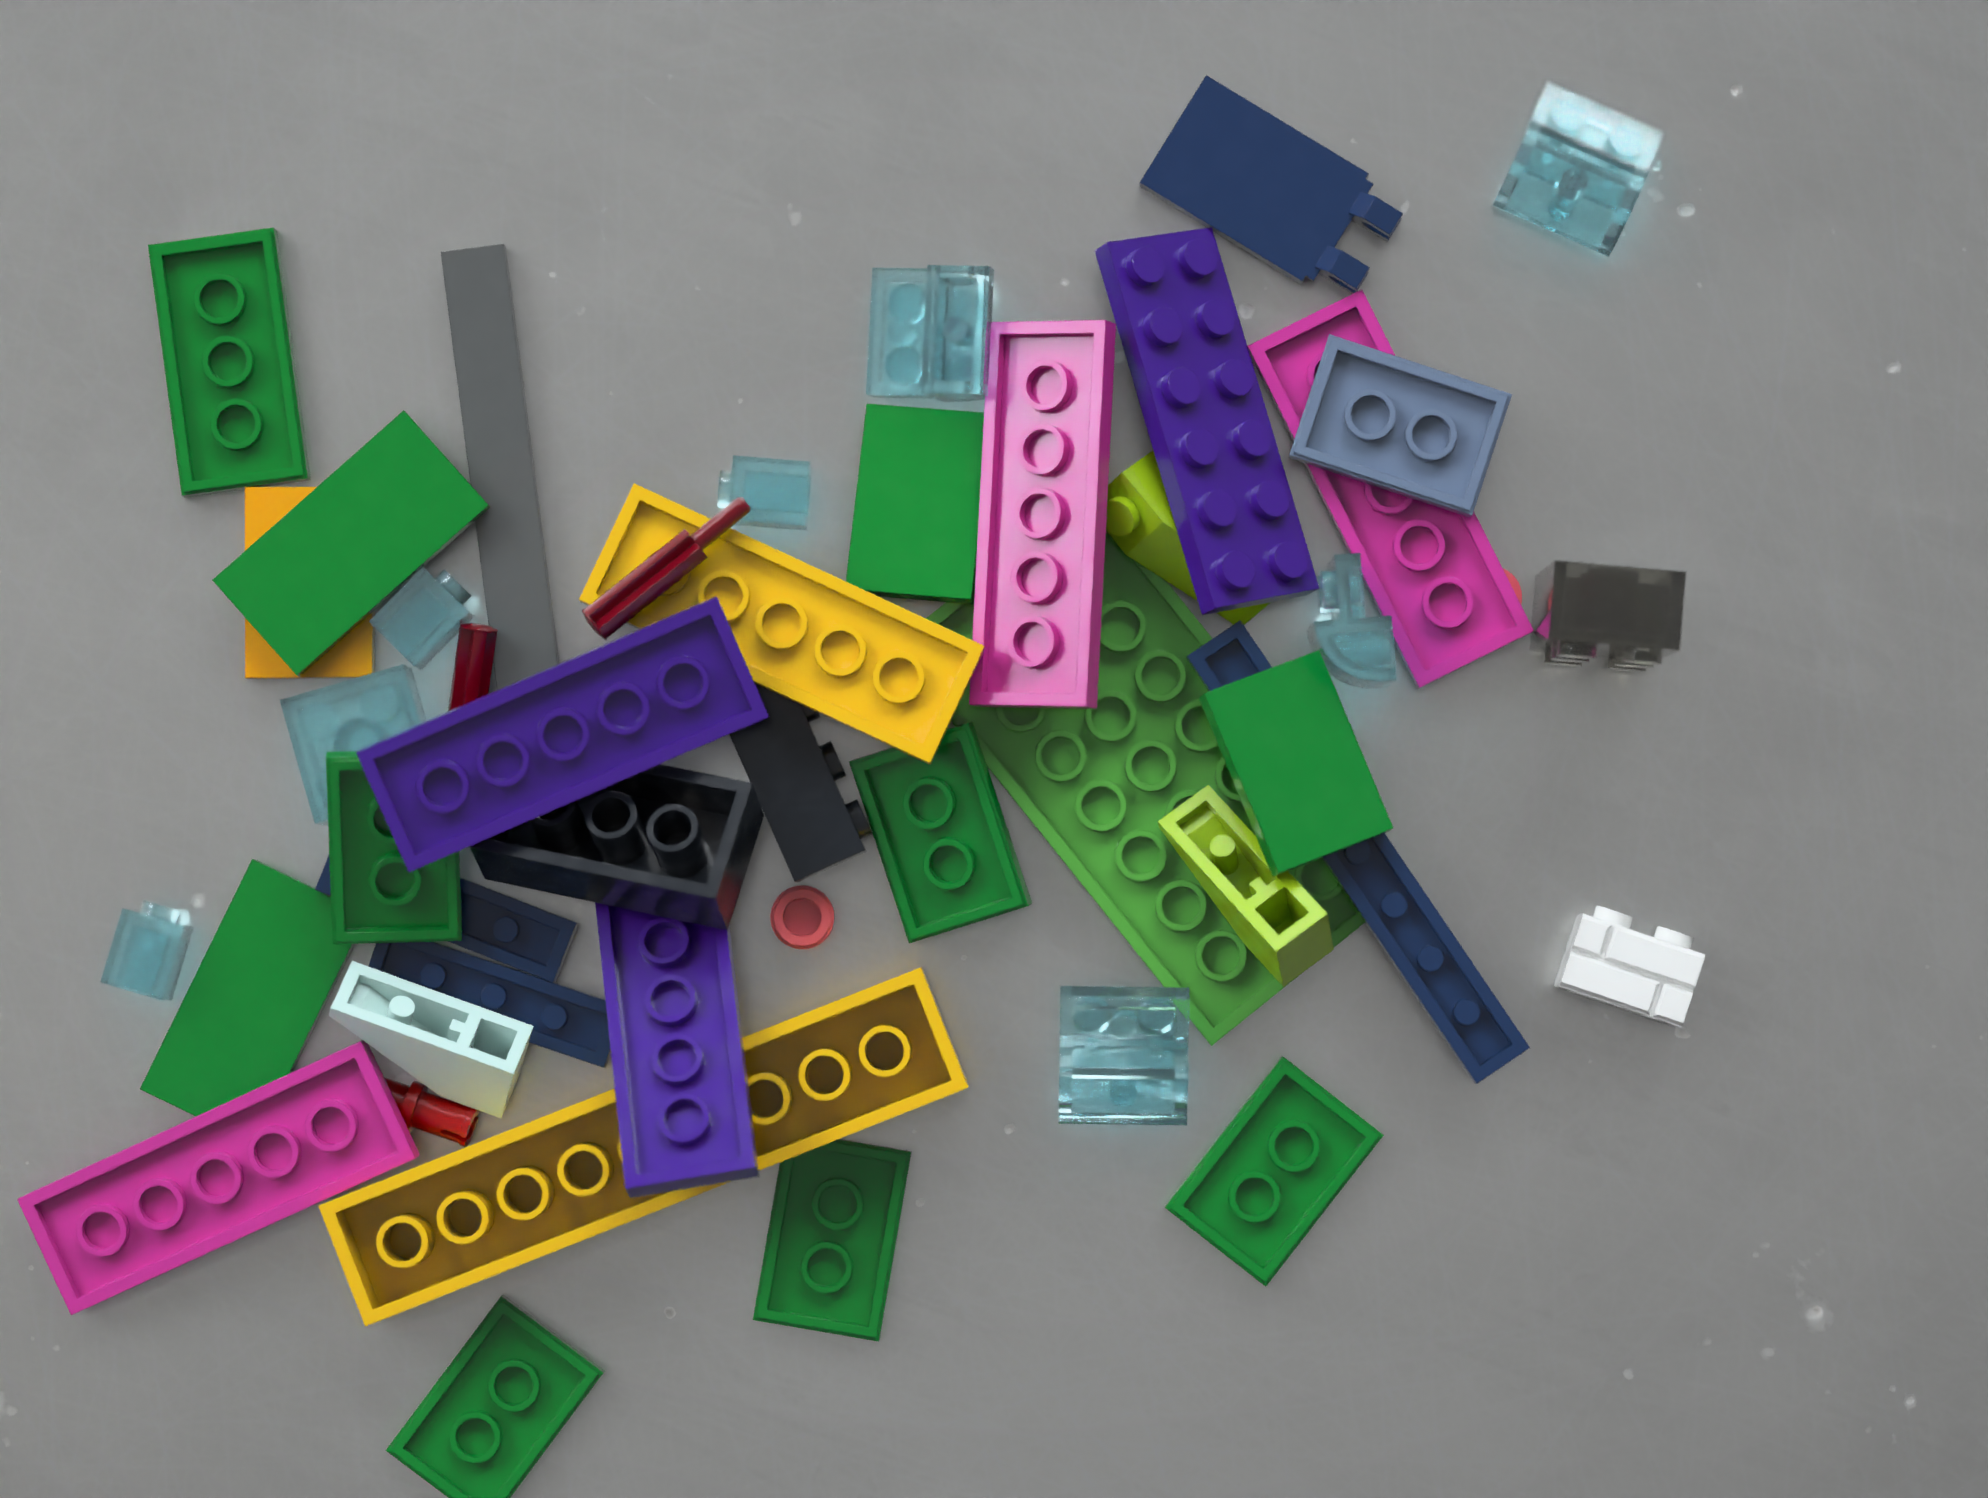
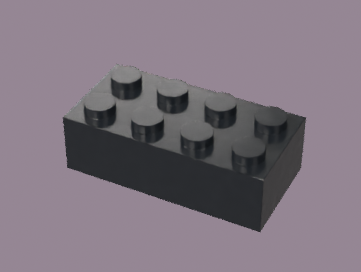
M659 764L470 846V849L484 878L487 880L728 930L761 828L764 813L751 782Z

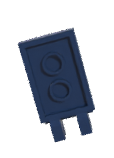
M1207 75L1140 181V187L1205 227H1212L1215 233L1302 285L1306 277L1314 282L1317 275L1320 274L1351 294L1358 291L1370 268L1343 250L1335 248L1351 220L1388 242L1403 216L1402 212L1376 196L1368 194L1374 185L1367 180L1369 173Z

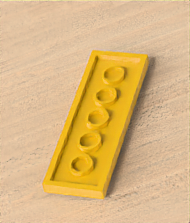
M634 483L581 593L579 601L589 606L682 530L686 529L691 535L709 521L710 518ZM732 528L703 550L708 558L626 623L641 629L717 596L755 684L929 765L932 763L985 650V646Z

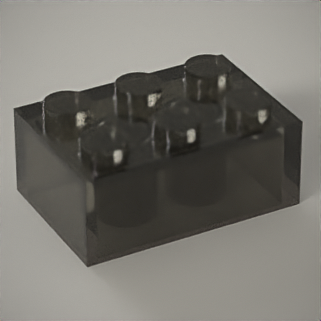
M1566 561L1552 562L1535 575L1531 623L1534 631L1530 635L1529 651L1545 652V664L1579 667L1582 666V663H1589V659H1596V657L1608 658V669L1618 671L1646 672V668H1654V665L1662 664L1663 658L1680 650L1686 572Z

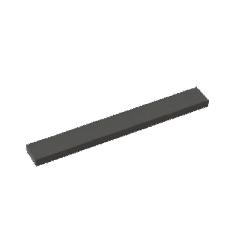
M504 244L441 252L470 484L490 506L475 521L488 625L498 629L493 660L497 690L559 664L506 246Z

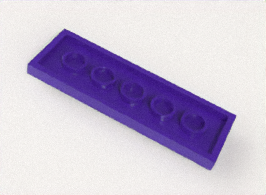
M1212 227L1106 242L1095 250L1096 258L1201 614L1206 615L1307 596L1320 589Z
M717 596L362 748L356 754L408 872H411L769 716Z
M595 902L625 1189L629 1197L633 1198L759 1177L730 926L728 930Z

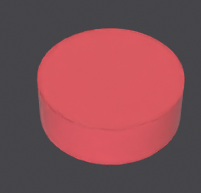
M799 885L788 888L777 897L771 909L770 920L772 929L781 942L796 949H810L820 945L829 937L834 927L835 913L831 901L823 892L811 886Z

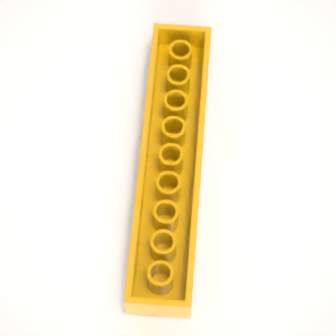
M922 967L743 1037L758 1171L969 1088ZM614 1088L318 1205L364 1325L368 1326L729 1182L630 1198L625 1189Z

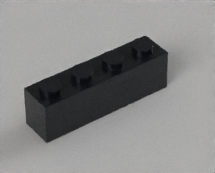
M755 684L769 717L729 735L750 782L753 783L760 805L794 882L798 883L867 852L861 839L872 835V831L858 800L856 799L845 804L836 780L846 776L844 768L832 742L829 741L819 745L809 723L821 718L819 713Z

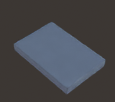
M1329 334L1288 458L1471 518L1512 394Z

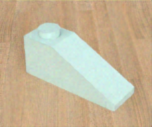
M351 961L329 1013L331 1018L440 1097L498 1118H502L521 1072L534 1027Z

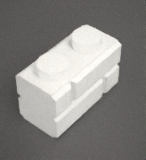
M1596 906L1593 917L1584 913L1578 914L1554 982V987L1672 1027L1681 1028L1705 959V954L1691 950L1694 938L1657 926L1654 937L1631 930L1630 926L1633 917L1601 906Z

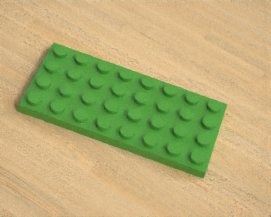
M1106 531L1097 709L977 707L969 705V682L951 722L955 727L973 722L989 770L1212 1046L1284 987L1242 942L1159 828L1158 821L1209 785L1254 835L1255 833L1199 700L1201 695L1209 691L1186 658L1213 638L1168 582L1128 557ZM946 602L926 618L972 640L974 604ZM1322 858L1289 870V873L1328 914L1333 947L1337 946L1365 923Z

